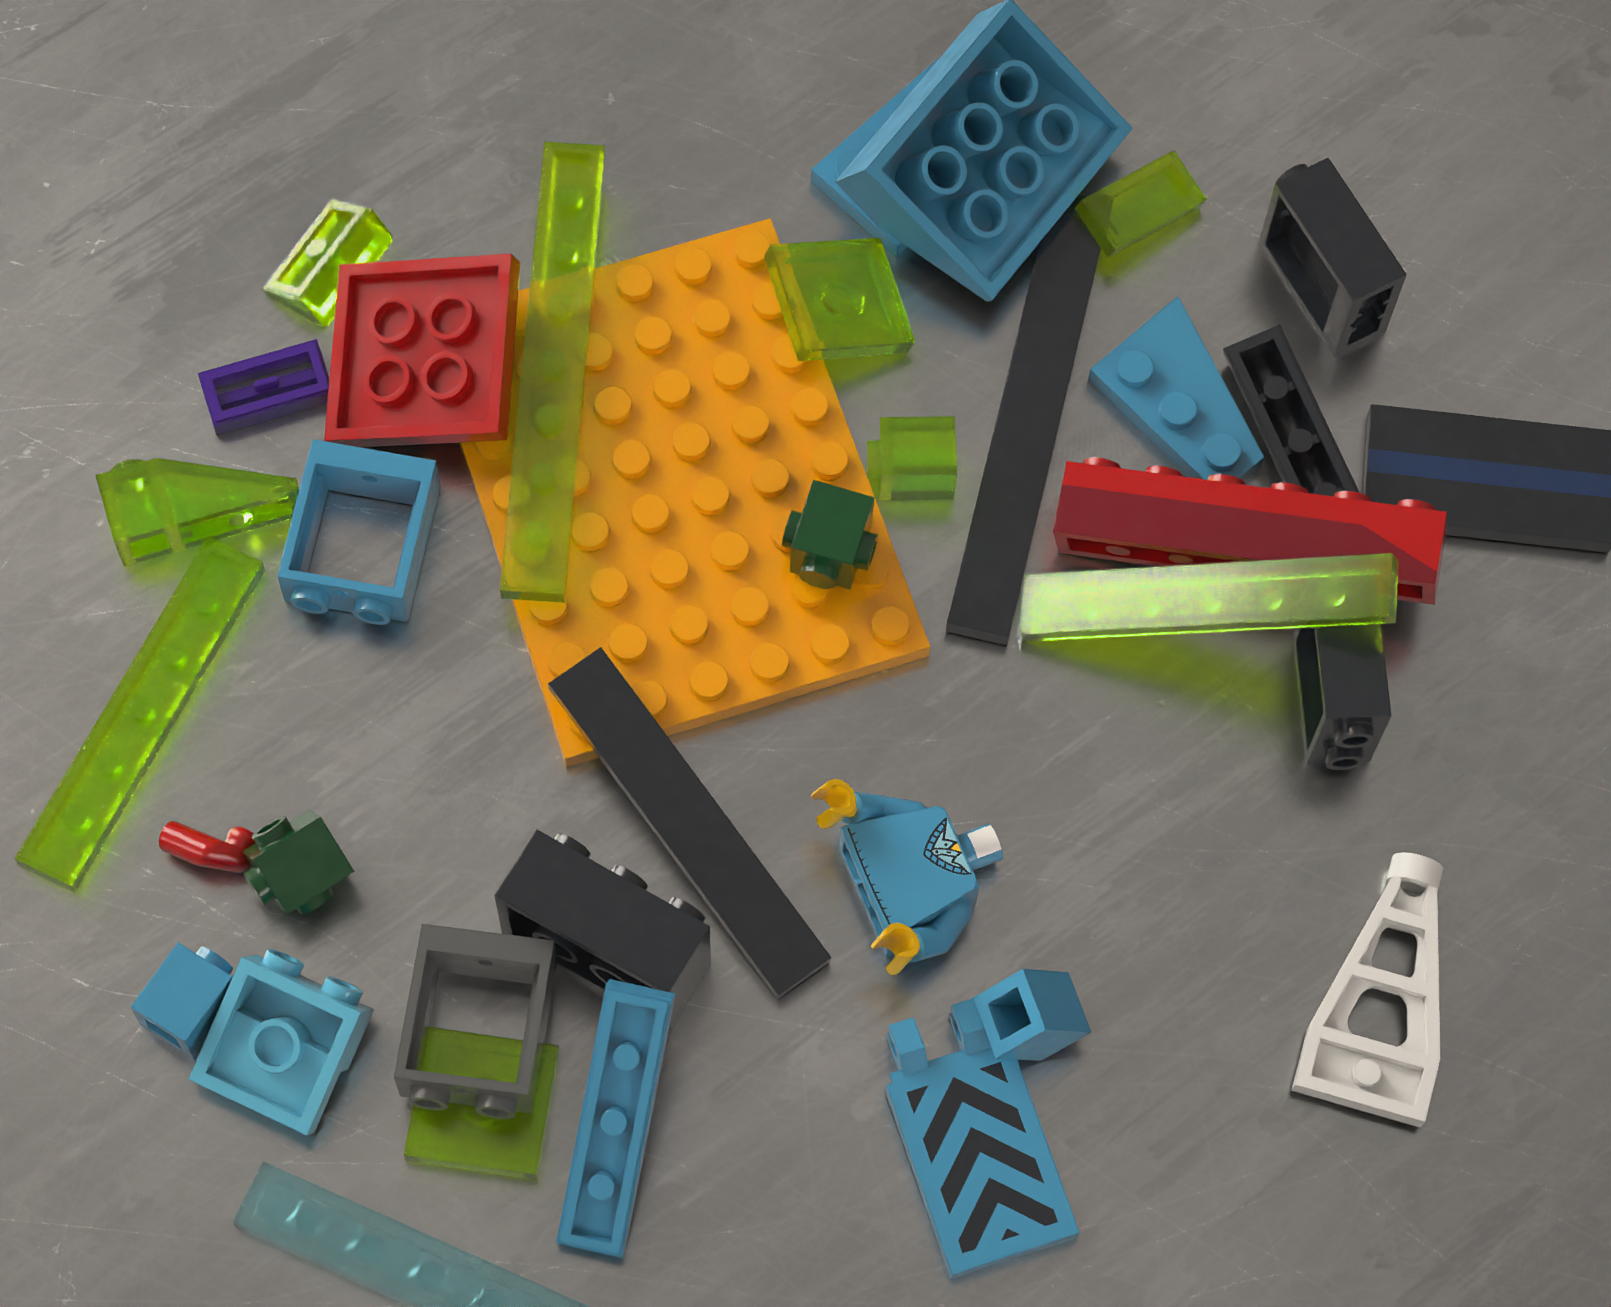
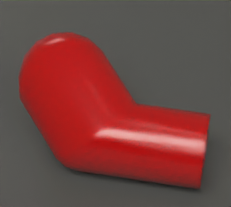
M170 821L160 833L159 847L162 851L196 866L241 873L252 867L243 852L254 845L255 841L252 838L254 833L241 826L230 829L226 841H223L177 821Z

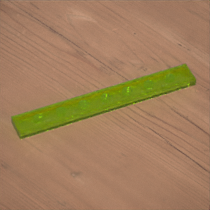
M544 141L500 582L501 599L565 603L606 157L605 145Z

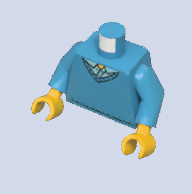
M832 779L827 781L811 794V799L824 800L830 806L829 809L816 817V821L819 827L823 829L832 828L841 820L848 824L840 827L839 850L877 935L876 940L871 944L872 950L882 947L886 957L895 955L892 961L885 967L886 971L890 975H897L909 962H917L947 953L972 919L973 906L976 904L979 885L973 871L1003 859L1002 848L993 827L988 823L957 835L946 810L941 806L927 808L922 802L854 792L849 784L843 780Z

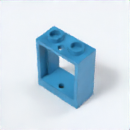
M312 439L277 575L284 601L290 602L299 610L315 614L326 613L328 609L351 612L356 618L371 624H388L390 619L408 622L441 487L436 460ZM328 490L413 505L393 587L308 573Z

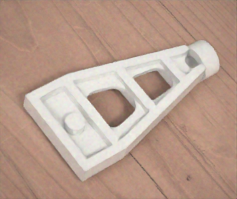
M1396 853L1392 856L1386 879L1387 886L1307 1028L1291 1091L1420 1128L1425 1123L1440 1063L1437 893L1443 873V866L1437 861L1414 853ZM1386 928L1410 933L1416 937L1417 952L1413 976L1406 977L1372 966V956L1381 933ZM1374 988L1399 995L1403 999L1407 1008V1038L1402 1045L1396 1047L1354 1035L1350 1032L1348 1017L1363 992Z

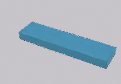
M611 979L606 984L556 1244L622 1258L625 1252L676 993Z

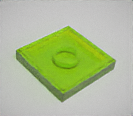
M881 238L771 244L766 251L764 258L798 361L908 353L914 345L915 339Z
M429 1027L422 1071L516 1083L523 1040ZM544 1043L532 1114L515 1112L514 1118L496 1119L475 1112V1106L449 1103L446 1110H427L413 1106L404 1149L405 1161L538 1180L560 1055L559 1045Z

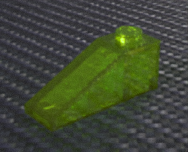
M154 458L147 461L140 459L122 461L114 465L110 471L95 475L112 538L123 566L292 519L299 493L297 479L293 477L162 458Z

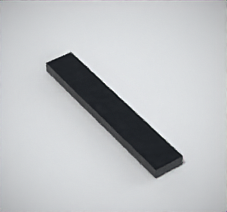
M602 647L548 683L550 692L777 999L831 961L832 957Z

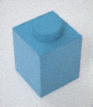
M177 942L130 1007L142 1027L192 1059H195L203 1047L232 980L230 974L233 971V967L220 955L204 946H201L197 953Z
M1021 969L973 997L995 1059L1042 1061L1091 1033L1069 972Z

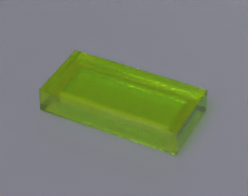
M1175 150L1082 199L1075 207V210L1107 258L1197 210L1204 204L1207 198Z

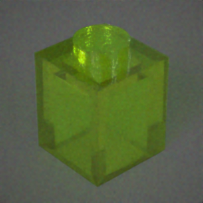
M955 416L879 418L878 440L866 441L867 478H879V500L954 499L957 479Z

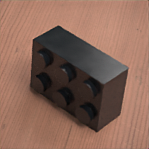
M536 829L494 895L502 934L554 940L558 960L557 967L603 993L609 979L676 993L669 1026L671 1031L711 966L710 926L704 923L705 916L697 908L684 900L672 897L668 903L646 890L648 888L647 883L627 868L615 865L612 870H609L589 859L591 856L589 850L575 839L561 833L552 838Z

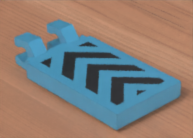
M973 998L951 1005L952 1013H949V1019L960 1048L958 1052L928 1061L925 1046L914 1017L889 1025V1033L886 1036L898 1071L889 1073L892 1083L886 1085L885 1093L950 1280L1075 1239L1080 1233L1018 1060L995 1059Z

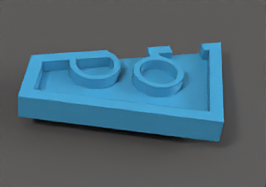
M1179 296L1090 369L1088 380L1188 477L1208 480L1210 475L1226 474L1238 477L1245 482L1261 468L1264 455Z

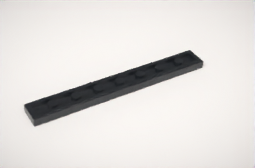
M1079 194L1039 243L947 620V632L1004 645L1008 644L1112 201Z

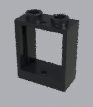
M1329 157L1309 167L1306 164L1293 166L1276 180L1259 243L1335 357L1387 330L1407 274Z
M1375 570L1310 573L1292 620L1307 764L1325 763L1329 769H1352L1364 764V761H1371L1392 716Z

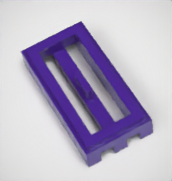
M317 339L198 373L216 436L327 404L329 375ZM310 362L313 366L312 368L278 378L277 376H271L253 382V385L219 395L216 393L217 389Z

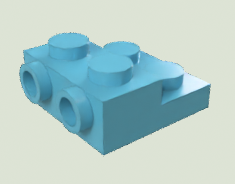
M267 949L264 957L259 955L241 957L188 1080L304 1135H310L315 1132L340 1073L349 1069L374 1009L359 1002L363 994L360 988L331 976H327L323 985L300 975L304 967L303 962L286 953Z

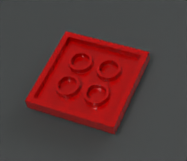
M509 253L340 264L324 441L355 447L507 440L520 261Z

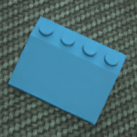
M1005 0L978 13L837 178L835 183L877 226L987 302L994 299L1133 128L1013 0Z

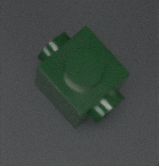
M813 480L803 512L792 510L785 527L782 547L791 549L790 572L798 574L804 582L814 587L831 589L836 585L851 590L857 568L865 571L869 570L878 541V534L870 532L873 521L874 497Z
M307 810L290 822L286 816H282L267 823L252 835L255 844L243 852L252 866L251 869L243 873V876L260 903L265 907L274 901L275 905L287 915L295 909L298 910L299 914H305L318 908L333 896L334 893L330 888L331 886L355 872L321 816L311 810Z

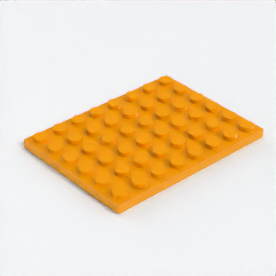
M771 218L518 291L508 439L459 442L566 767L599 757L550 692L548 683L600 647H602L667 736L919 660L930 655L929 641ZM813 480L874 497L873 521L870 532L878 534V541L869 570L865 571L857 568L851 590L836 585L831 589L814 587L804 582L798 574L790 572L791 549L782 547V539L791 511L803 512Z

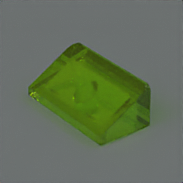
M332 199L262 290L270 298L309 321L325 327L335 317L339 265L376 262L391 243L392 234L372 208Z

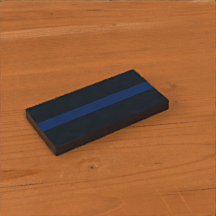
M1371 404L1367 415L1363 494L1370 497L1372 502L1397 505L1399 501L1406 499L1430 503L1436 510L1447 512L1446 535L1610 553L1611 430Z

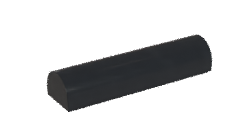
M1279 324L1223 348L1224 357L1282 481L1300 485L1311 494L1334 496L1339 491L1360 493L1281 325Z

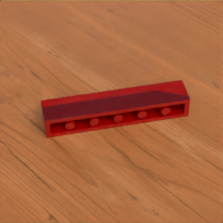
M1092 457L1085 459L1083 463L1066 461L1053 534L1059 553L1305 587L1310 573L1375 570L1378 597L1435 605L1446 539L1447 512L1438 511L1432 504L1420 500L1406 499L1399 501L1397 505L1372 502L1371 498L1367 495L1353 491H1339L1334 496L1308 493L1306 488L1292 483L1280 482L1272 484L1270 488L1245 485L1242 479L1226 474L1210 475L1208 480L1183 477L1181 472L1170 467L1150 466L1145 471L1123 469L1112 460Z

